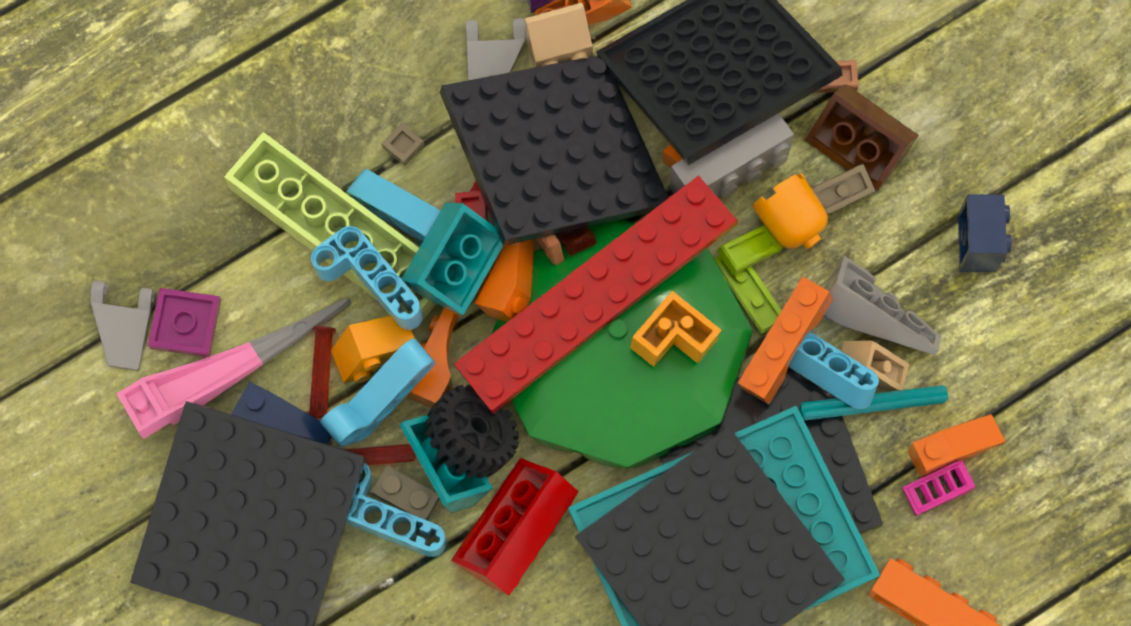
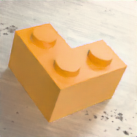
M672 291L634 334L630 348L653 367H655L673 344L695 362L699 363L718 341L722 330Z
M391 316L349 325L333 346L331 352L343 383L350 381L363 383L371 379L376 369L386 363L403 344L415 338L412 330L402 329Z

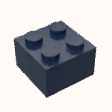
M967 194L957 215L960 272H996L1001 263L1005 262L1006 254L1011 252V235L1006 234V224L1010 222V206L1005 205V195Z

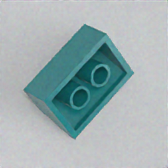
M446 202L401 278L402 281L422 297L464 316L503 247L496 228L463 203Z
M427 415L403 421L400 424L403 433L444 507L451 514L475 506L493 489L486 476L481 479H477V476L469 478L466 477V471L460 475L455 472V465L451 468L445 465L447 461L445 456L439 459L436 455L439 448L432 449L430 442L433 438L427 437L426 431L429 428L426 426V420L429 418Z

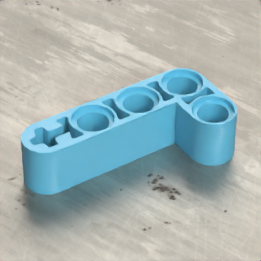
M363 169L345 192L377 217L416 238L420 245L440 213L439 209L368 169Z
M346 226L340 229L312 251L311 262L317 276L321 280L333 281L352 269L398 326L405 330H413L422 323L423 312L417 297L357 227ZM358 241L354 248H345L348 242ZM326 259L334 260L328 267L320 266ZM368 263L377 264L371 271L363 270L364 266ZM387 285L396 286L391 293L381 292ZM403 302V305L405 306V308H406L408 311H410V312L413 311V312L410 313V314H408V313L405 312V311L402 312L401 307H400V303Z
M812 329L801 342L789 367L849 406L856 409L869 407L879 383L876 373L813 334Z
M416 339L407 341L349 403L341 404L331 409L321 419L320 423L340 447L364 440L434 367L435 361Z
M365 463L363 472L366 473V476L358 484L353 507L350 510L346 524L429 557H436L442 554L446 549L447 541L445 533L440 526L367 497L372 487L373 477ZM371 511L382 513L381 520L375 524L366 522V516ZM407 522L411 525L409 533L402 536L397 535L394 532L397 524ZM420 527L419 530L424 537L431 538L433 534H436L438 543L433 542L431 546H428L426 539L417 535L418 528Z

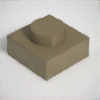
M403 123L382 143V148L404 166L424 146V141Z

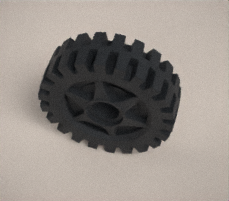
M459 385L447 391L433 405L427 415L429 418L426 420V426L429 428L426 433L427 437L433 438L430 442L432 449L439 448V451L436 453L439 459L445 456L447 458L445 465L449 468L455 465V472L460 475L466 471V477L469 478L477 476V479H481L485 476H492L507 464L518 448L519 442L516 440L519 438V431L514 430L517 427L516 421L509 420L512 416L509 409L503 411L501 407L492 414L470 385L466 387Z

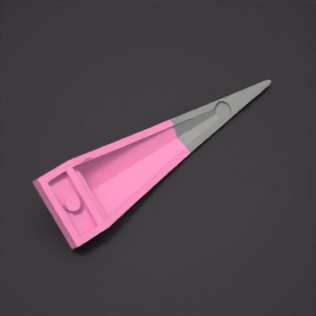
M345 298L293 324L243 345L174 369L143 377L118 392L117 396L139 434L145 439L169 423L172 426L179 423L186 401L205 405L347 308L351 302L349 298Z

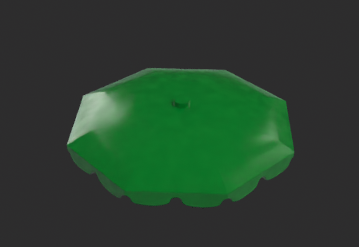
M620 219L589 226L559 240L565 261L556 266L552 264L542 248L533 252L531 300L528 306L635 223ZM707 248L511 399V402L525 431L536 442L567 453L576 452L582 454L589 460L617 469L637 468L663 456L675 446H683L704 437L721 425L731 400L737 376L743 365L753 330ZM673 291L722 331L718 341L699 363L695 362L673 344L655 367H653L630 348L631 340L634 334ZM497 319L492 334L507 322Z

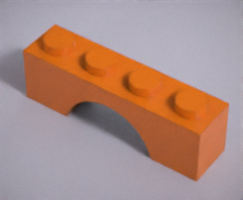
M802 276L738 381V384L744 391L768 405L771 403L785 380L789 364L801 342L814 327L818 326L832 303L833 298L830 291Z

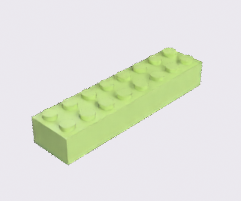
M264 132L224 176L231 191L311 251L346 226H354L361 230L397 275L402 278L419 249L418 246ZM358 241L348 242L345 248H354ZM326 259L324 261L331 265L334 260ZM368 263L364 266L363 270L371 271L377 264ZM352 269L343 274L374 297ZM387 285L381 292L391 293L396 286ZM409 288L420 303L424 320L436 303L422 297ZM403 302L400 303L402 312L405 311L408 314L413 312L408 311L403 305Z

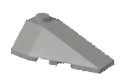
M843 256L824 289L830 291L833 301L823 317L827 320L835 321L841 326L935 355L939 350L941 336L913 311L905 312L896 301L898 297L891 291L888 294L881 291L874 284L877 279L870 272L846 256Z

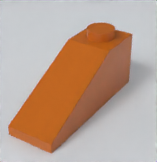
M534 239L503 247L475 301V304L489 317L508 322L528 307L532 289Z
M992 414L941 430L915 441L907 452L921 479L959 460L969 459L1006 441Z

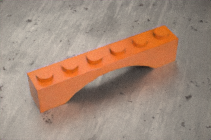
M496 260L494 261L492 267L490 268V270H489V272H488V276H489V274H490V272H491V270H492V268H493V266H494ZM486 280L482 282L476 295L481 292ZM443 308L440 316L435 315L429 326L431 335L427 343L422 342L420 345L432 357L435 365L406 396L407 398L432 408L451 389L453 384L449 371L448 351L450 338L456 321L460 316L459 314Z

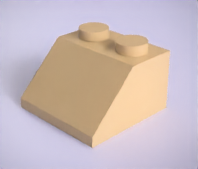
M583 3L525 18L526 43L534 68L571 60L586 59L593 56V46Z

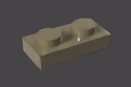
M863 164L857 165L812 187L827 214L875 192Z
M388 465L385 466L371 490L372 495L399 510L427 521L440 500L437 492Z

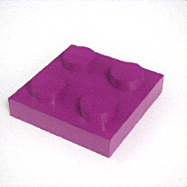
M160 288L148 341L149 349L210 357L221 305L220 296Z

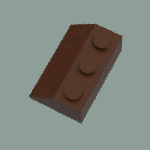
M846 84L832 95L805 141L846 170L863 164L874 189L878 191L904 159L919 135Z

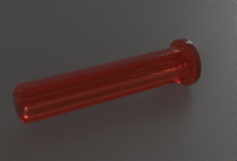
M328 326L312 327V332L315 333L309 415L316 419H322L327 414L332 337L337 331L335 328Z
M410 444L344 449L366 456L365 463L367 465L412 462L416 460V454Z

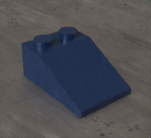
M251 382L248 383L231 413L241 418L325 444H329L332 438L319 420L281 397Z

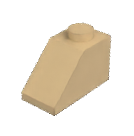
M844 341L841 351L876 373L879 379L877 387L890 391L903 390L909 363L874 341Z

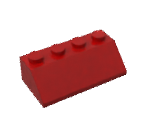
M520 458L451 561L491 588L510 596L530 564L536 559L538 552L548 537L554 532L556 525L566 510H568V507L572 505V501L579 491L557 471Z

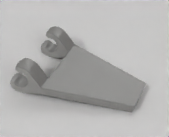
M524 18L513 19L514 39L479 41L478 22L476 20L466 21L468 80L512 71L526 41Z
M94 281L91 288L90 302L108 366L139 371L156 294L152 289L142 288L139 293L138 309L104 304L109 287L103 281Z

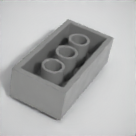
M778 113L689 166L684 160L672 165L669 188L675 194L699 175L718 198L721 196L722 198H727L738 190V186L744 182L752 183L763 175V171L769 167L777 168L788 160L794 134Z

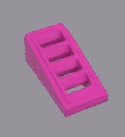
M959 460L902 487V490L915 516H918L972 492L975 484L964 462ZM954 472L961 484L959 488L951 475ZM941 478H944L950 490L947 494L939 480ZM932 483L939 498H933L927 484ZM915 489H921L927 501L926 504L922 505Z

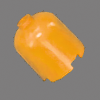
M802 173L799 175L795 174L773 188L776 194L766 200L762 196L751 206L775 240L787 249H796L803 245L806 249L813 247L822 240L819 234L826 228L828 223V215L825 208Z

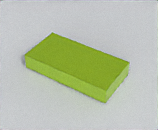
M763 225L721 245L717 252L731 273L735 275L780 253L783 247L775 240L767 227Z

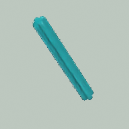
M943 385L875 393L871 405L865 409L853 408L842 400L833 398L802 402L799 406V411L805 421L942 404L948 400L947 388Z

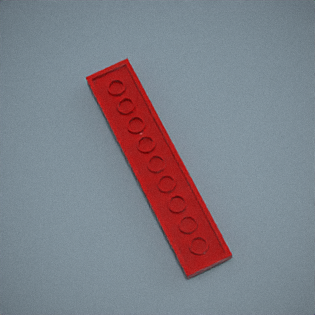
M698 175L454 363L455 367L491 413H495L738 225L737 219Z

